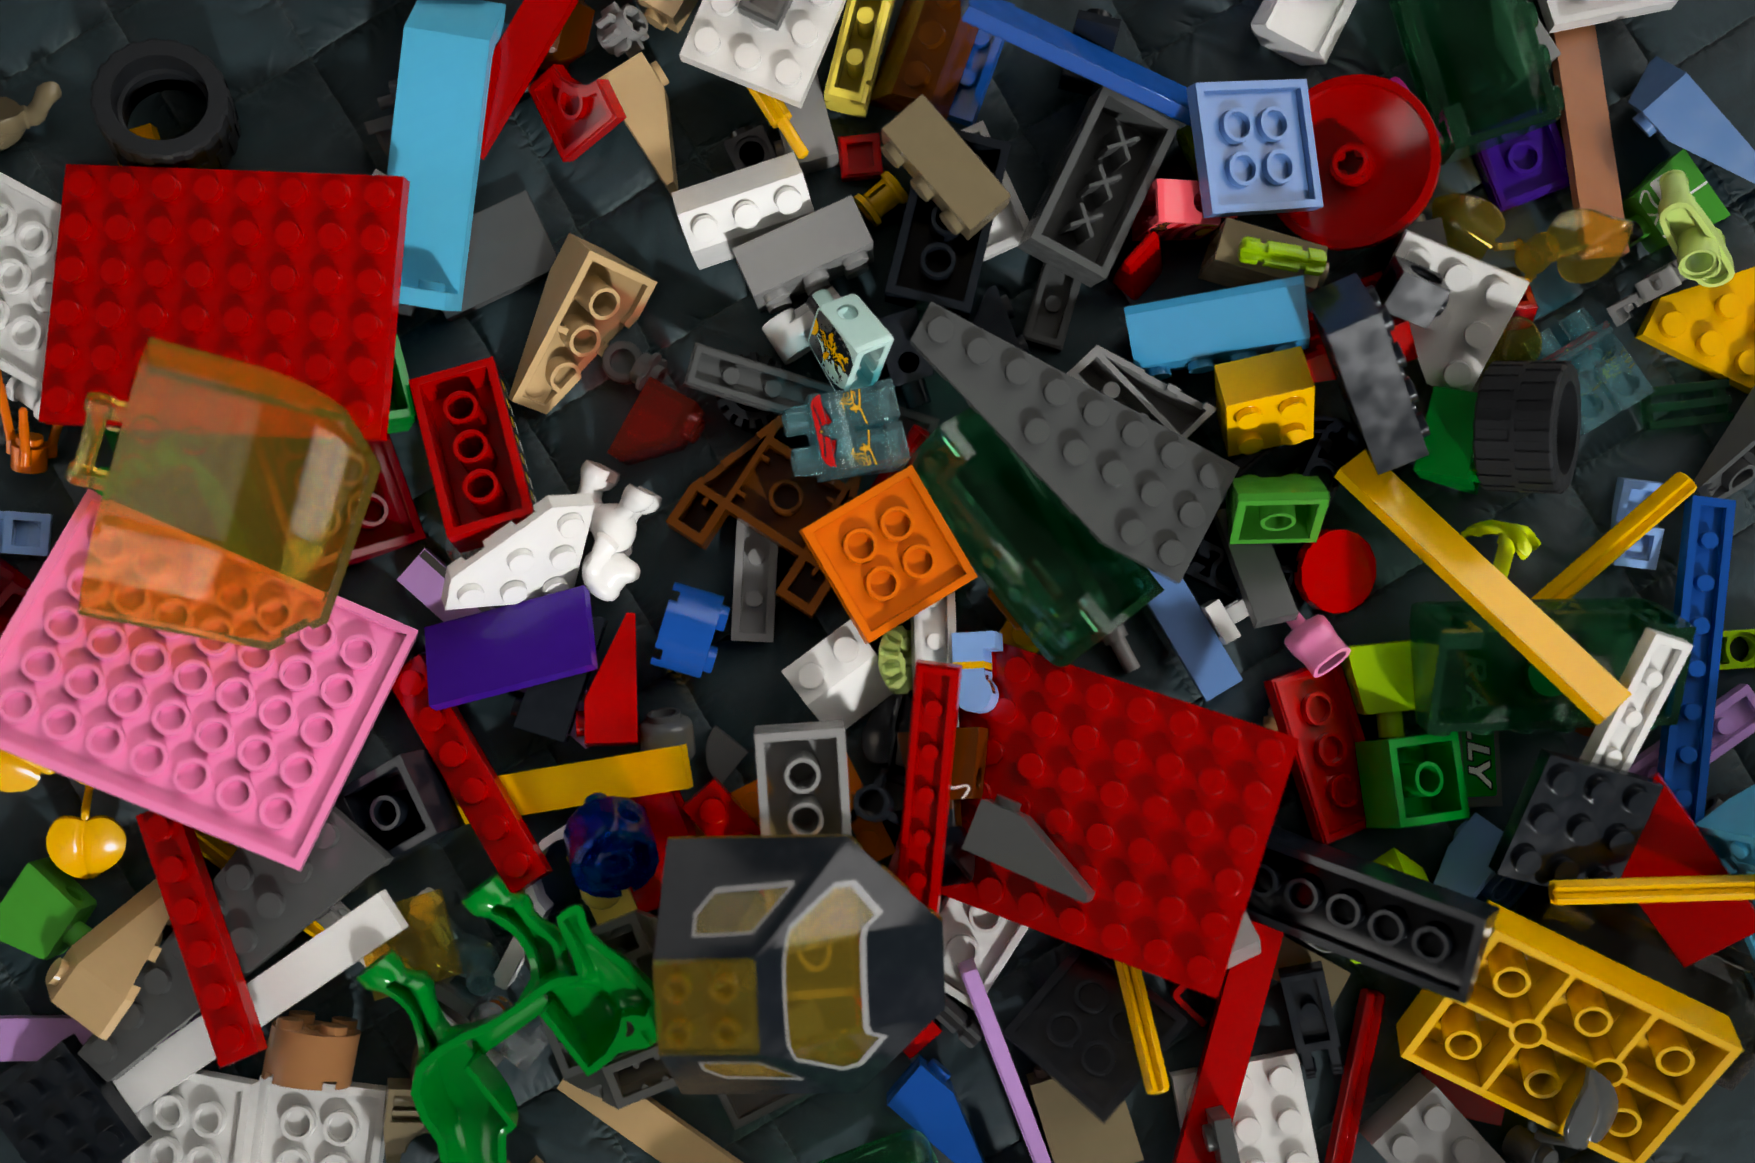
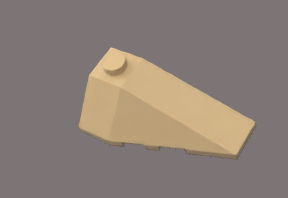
M569 233L549 271L508 398L514 403L547 415L581 379V371L597 355L602 357L604 351L609 346L608 343L624 327L629 329L639 319L658 281L603 248Z
M157 879L153 880L74 943L63 958H57L52 963L46 974L45 982L51 1002L98 1038L106 1041L141 989L133 984L143 965L147 961L155 963L162 950V948H159L163 936L162 930L166 924L172 925Z

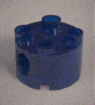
M594 793L584 800L583 805L571 815L566 823L563 832L564 843L571 874L581 891L594 897L616 898L622 896L621 890L632 886L634 892L642 888L654 876L659 864V854L649 816L644 806L629 798Z

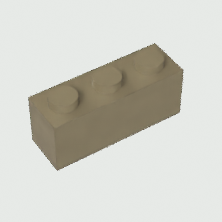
M923 94L882 128L881 142L884 145L881 147V151L895 168L898 169L902 165L913 177L910 181L913 189L924 201L928 202L930 199L934 201L942 211L939 214L940 219L954 235L961 232L969 240L1008 206L1011 194Z

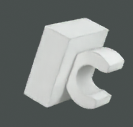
M1220 599L1209 600L1200 606L1222 645H1227L1241 637L1235 623L1249 616L1243 599L1235 600L1225 607Z

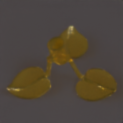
M1451 193L1435 198L1432 203V219L1442 218L1448 247L1479 260L1486 255L1488 247L1494 251L1514 249L1516 251L1514 256L1515 264L1521 272L1525 273L1524 279H1527L1530 283L1536 278L1537 274L1543 272L1555 261H1557L1559 274L1566 281L1578 284L1595 281L1607 273L1619 260L1629 242L1633 229V222L1630 220L1612 217L1592 209L1575 208L1567 210L1556 217L1547 232L1537 233L1525 242L1520 238L1511 242H1496L1494 240L1505 229V219L1501 211L1490 201L1470 194ZM1511 317L1483 371L1494 361H1537L1542 349V337L1536 325L1525 317Z

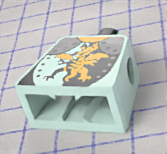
M827 289L816 291L806 302L815 316L808 342L838 398L842 400L843 394L844 398L848 397L847 392L851 396V391H854L856 394L858 389L864 391L876 386L894 338L858 295L849 294L834 300Z

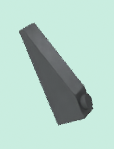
M1755 385L1694 479L1697 485L1695 492L1698 496L1725 499L1750 484L1755 478Z

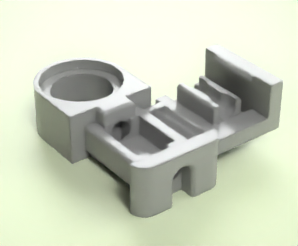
M1677 259L1645 276L1643 280L1634 284L1637 289L1636 292L1606 308L1616 327L1631 318L1629 312L1634 309L1632 303H1635L1638 308L1643 303H1647L1678 287L1687 279L1679 273Z

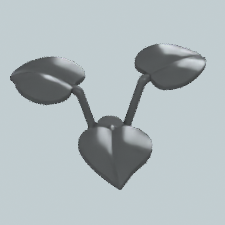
M1585 1067L1584 1083L1566 1119L1563 1137L1548 1135L1541 1130L1533 1133L1522 1125H1516L1509 1130L1504 1138L1502 1145L1503 1154L1516 1163H1558V1153L1554 1150L1552 1144L1584 1150L1588 1146L1589 1141L1595 1143L1601 1141L1610 1130L1618 1111V1096L1614 1086L1601 1073L1592 1068Z

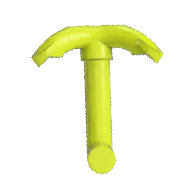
M1498 520L1481 521L1468 526L1464 531L1460 532L1463 538L1471 535L1477 537L1489 534L1499 535L1497 540L1498 548L1493 565L1507 578L1515 551L1522 560H1525L1541 545L1540 540L1528 526Z

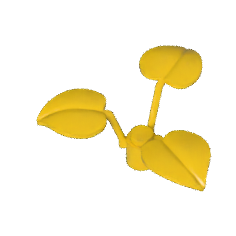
M0 750V791H26L37 785L41 773L46 775L56 773ZM83 784L85 785L81 818L67 815L55 819L48 830L46 846L50 858L63 872L80 879H93L119 861L125 851L127 837L124 828L115 819L104 815L90 817L94 788Z

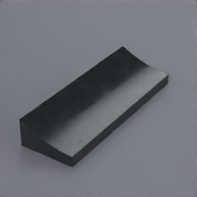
M1272 826L1246 912L1251 920L1466 1004L1471 999L1480 964L1500 907Z

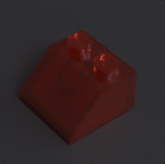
M649 377L607 453L629 466L685 450L689 442L695 444L700 438L706 426V422L702 420L705 413L694 400Z

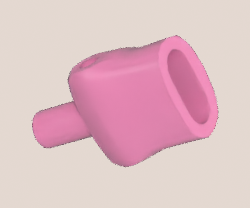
M1299 612L1296 620L1286 622L1292 631L1286 636L1284 644L1291 654L1305 665L1313 677H1321L1349 656L1351 649L1338 636L1324 615L1318 614L1306 620Z

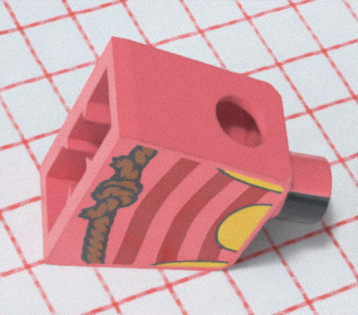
M1157 178L1152 182L1132 224V241H1142L1149 232L1152 233L1153 231L1159 235V241L1200 239L1219 227L1227 217L1203 218L1199 181ZM1229 216L1228 218L1237 220L1238 216Z

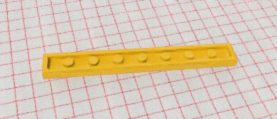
M1365 450L1337 471L1334 476L1335 479L1597 726L1632 695L1396 474L1390 470L1378 475Z

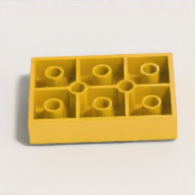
M1488 900L1486 903L1500 907L1480 964L1471 999L1466 1004H1462L1422 988L1396 1024L1400 1057L1563 1135L1570 1109L1583 1086L1586 1072L1585 1067L1592 1068L1605 1076L1614 1086L1618 1096V1111L1606 1136L1596 1143L1589 1141L1587 1148L1618 1163H1645L1743 1051L1730 1017Z

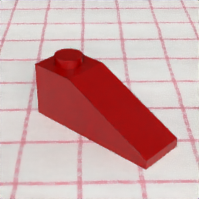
M626 613L584 699V711H576V736L585 737L586 747L638 745L635 613Z

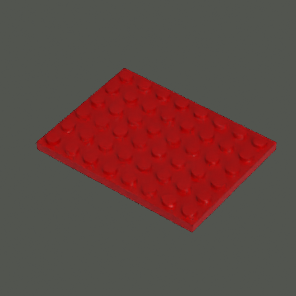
M66 164L39 422L48 425L387 442L410 182L404 176Z
M1003 643V651L992 652V681H994L999 691V699L995 708L988 713L978 714L967 712L959 707V728H988V746L981 799L995 800L997 794L1021 803L1019 811L1030 815L1095 891V895L1092 901L1082 903L975 855V874L973 880L968 884L944 886L941 888V894L1217 998L1300 738ZM981 799L961 800L962 826L967 833ZM900 834L895 846V853L892 855L887 870L894 877L897 876Z

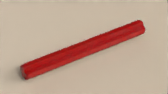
M1362 988L1360 990L1324 1163H1352L1386 1000L1385 994L1379 990L1372 988Z

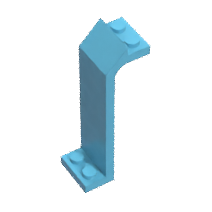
M417 0L404 25L387 176H404L410 182L400 304L442 311H461L492 59L495 46L508 27V24L504 22L506 4L485 0Z

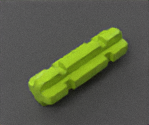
M1249 236L1242 238L1238 249V258L1242 263L1256 265L1259 261L1263 263L1262 266L1296 273L1299 269H1302L1304 274L1321 276L1327 264V255L1324 250L1308 248L1307 251H1304L1302 246L1267 240L1264 244L1261 243L1260 238Z

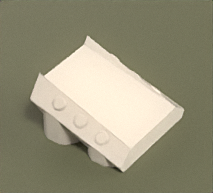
M1263 0L1251 21V30L1257 37L1260 45L1300 66L1326 64L1357 0Z

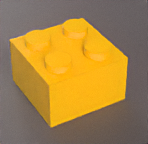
M1302 346L1214 365L1216 408H1218L1217 419L1228 457L1239 454H1254L1262 449L1281 445H1296L1304 440L1314 438L1315 385Z

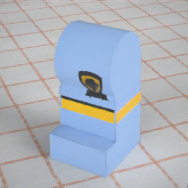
M996 631L951 633L953 664L963 665L959 707L967 712L988 713L995 708L999 699L998 687L992 681V652L1003 651V634Z

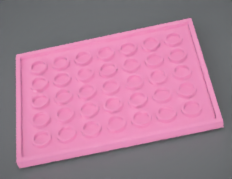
M88 488L0 637V750L301 872L419 632L415 628L110 497L98 495L97 492Z

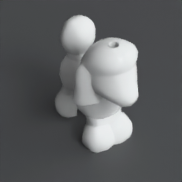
M585 460L580 468L581 479L576 494L590 493L595 507L589 531L592 532L595 541L592 551L586 555L582 563V578L586 588L595 597L604 601H614L619 597L620 591L627 583H632L639 579L641 572L639 565L629 558L632 553V544L636 538L637 521L641 515L655 512L661 506L662 497L641 486L637 488L632 484H628L623 491L619 503L604 504L602 502L603 492L609 491L616 486L621 474L600 463Z

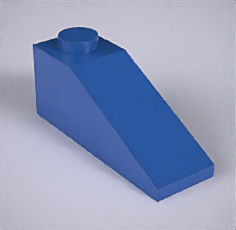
M919 1054L886 1093L887 1106L952 1162L986 1163L954 1086L949 1080L952 1076L951 1073L938 1060L932 1058L928 1062Z

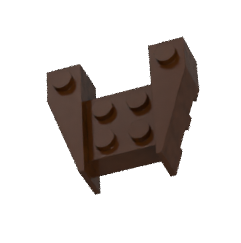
M780 414L738 450L721 460V463L710 472L689 485L666 520V523L670 529L703 550H706L727 517L731 515L784 549L797 559L776 590V597L812 619L832 587L799 531L856 498L864 467L858 464L845 484L778 441L787 427L786 417Z

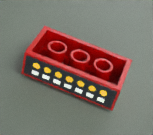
M493 356L408 380L446 535L460 553L484 547L483 540L510 521L517 525L535 512L533 505L537 503L511 400L508 398L509 393L506 381Z

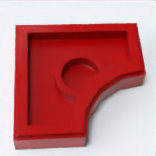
M553 64L527 87L563 162H573L627 118L608 79H598L588 85H584L572 78L564 65Z

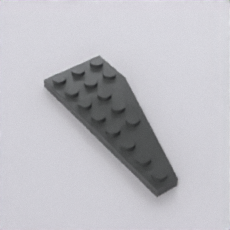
M931 301L909 342L913 348L945 381H948L957 390L972 410L979 414L995 430L994 433L1040 481H1043L1062 501L1061 503L1090 530L1089 533L1100 544L1175 584L1180 583L1240 467Z

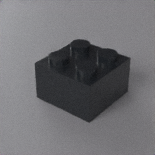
M427 749L399 754L344 786L337 798L342 812L394 857L390 864L405 859L465 825L450 791Z

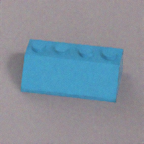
M1303 275L1124 307L1133 362L1138 367L1144 369L1146 374L1158 380L1171 377V372L1188 369L1190 374L1212 371L1215 364L1302 346L1304 350L1309 349L1310 345Z

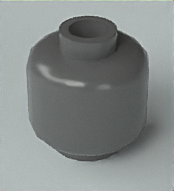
M665 707L652 710L647 713V718L639 724L640 751L687 744L689 761L695 756L696 744L693 723L689 716L681 714L680 709Z

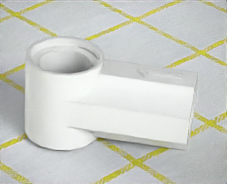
M833 286L827 289L834 300L841 298ZM806 303L795 310L790 308L777 314L762 327V331L785 365L796 361L811 350L808 337L815 316Z

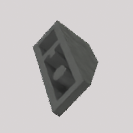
M997 794L995 800L981 799L962 849L1082 903L1093 900L1095 891L1030 815L1019 811L1021 803Z

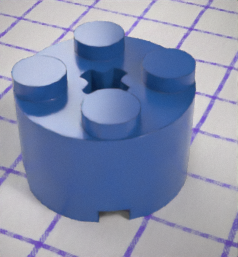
M674 582L672 590L680 592L678 601L672 599L668 601L655 644V648L661 649L663 652L661 657L653 655L650 664L701 678L702 672L709 674L712 672L718 652V647L711 645L715 630L724 632L731 607L723 605L724 596Z

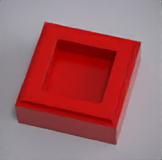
M879 133L838 137L842 182L881 178L883 165Z

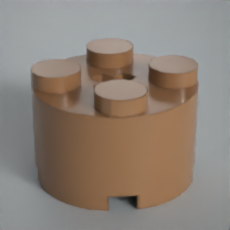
M290 1010L288 1016L277 1017L271 1023L267 1043L268 1049H266L261 1078L265 1080L273 1075L272 1084L301 1090L322 1091L324 1082H336L335 1090L350 1087L361 1031L357 1029L358 1020L351 1017L334 1016L331 1022L315 1020L316 1013L304 1010Z

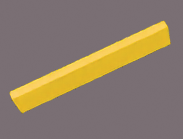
M687 744L497 775L520 815L694 787ZM448 787L450 794L461 814V817L465 825L470 824L461 807L459 806L457 800L455 799L453 793Z

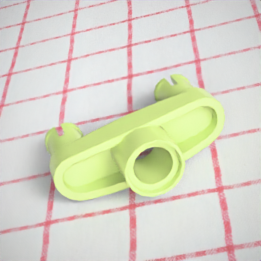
M1667 171L1659 179L1661 201L1658 205V215L1664 235L1677 257L1679 273L1684 278L1695 280L1703 287H1718L1728 283L1734 277L1735 270L1732 255L1726 247L1724 234H1722L1720 229L1715 228L1709 217L1696 202L1695 197L1690 194L1689 179L1684 171Z

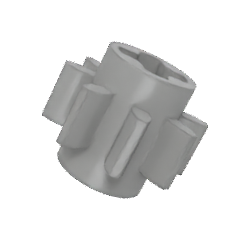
M614 1L601 11L602 18L596 21L595 25L598 27V41L605 51L616 57L626 53L629 58H632L644 49L643 42L649 38L647 34L648 22L644 14L637 7L626 3L620 8Z

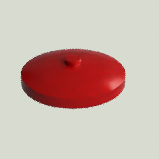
M1344 75L1328 79L1308 89L1324 207L1314 211L1276 214L1295 234L1306 241L1326 246L1328 249L1343 251L1361 250L1394 238L1419 217L1429 203L1438 183L1441 168V145L1436 126L1423 103L1407 88L1387 78L1375 75Z

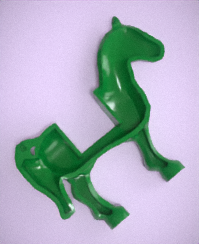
M496 873L478 885L461 902L472 915L490 918L509 931L525 951L530 964L531 979L517 1002L497 1014L471 1023L451 1026L440 1008L433 978L425 970L406 968L401 956L393 948L374 960L356 976V979L366 990L381 992L396 1000L406 1010L412 1020L417 1036L419 1058L416 1063L410 1094L422 1123L437 1143L441 1163H507L506 1134H509L517 1127L519 1118L517 1103L510 1086L485 1053L537 1016H541L587 1076L600 1070L618 1053L651 1047L660 1040L662 1034L663 1013L661 999L652 980L630 959L609 947L592 932L586 921L585 912L581 904L570 906L556 917L557 926L543 919L534 909L533 901L528 894L524 892H509L504 881ZM568 949L573 958V962L568 957ZM629 1021L634 1027V1032L626 1036Z

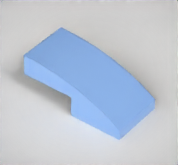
M1618 477L1613 500L1610 530L1664 483ZM1658 524L1617 558L1612 565L1656 570L1665 529L1659 527Z
M0 511V553L49 556L53 514Z

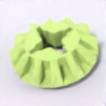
M903 625L897 626L882 636L878 649V666L881 677L888 689L897 695L908 694L912 690L911 630H906Z

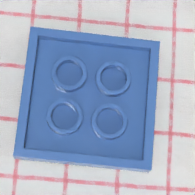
M1307 79L1197 82L1186 88L1203 218L1304 212L1324 207Z

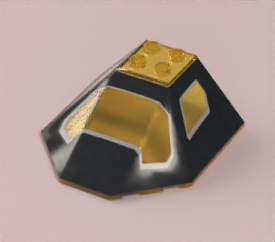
M849 834L668 837L653 958L658 1054L682 1094L860 1093L945 1009L943 919L930 907L926 908L909 892V888L883 864L880 866L862 849V845Z

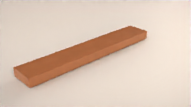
M1595 25L1550 33V37L1561 52V55L1552 62L1580 258L1581 260L1624 257L1630 250Z

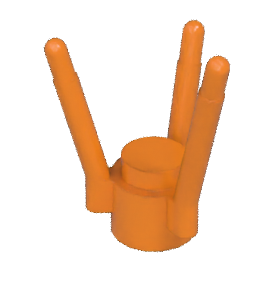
M0 369V415L6 438V453L10 454V468L15 472L23 474L44 473L48 470V459L57 458L58 441L63 425H52L48 441H44L42 434L29 432L28 410L25 407H21L18 409L19 433L15 434L5 383L3 382Z

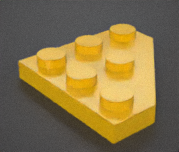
M1755 267L1735 273L1728 283L1718 287L1708 288L1697 285L1653 300L1635 338L1749 394L1755 385Z

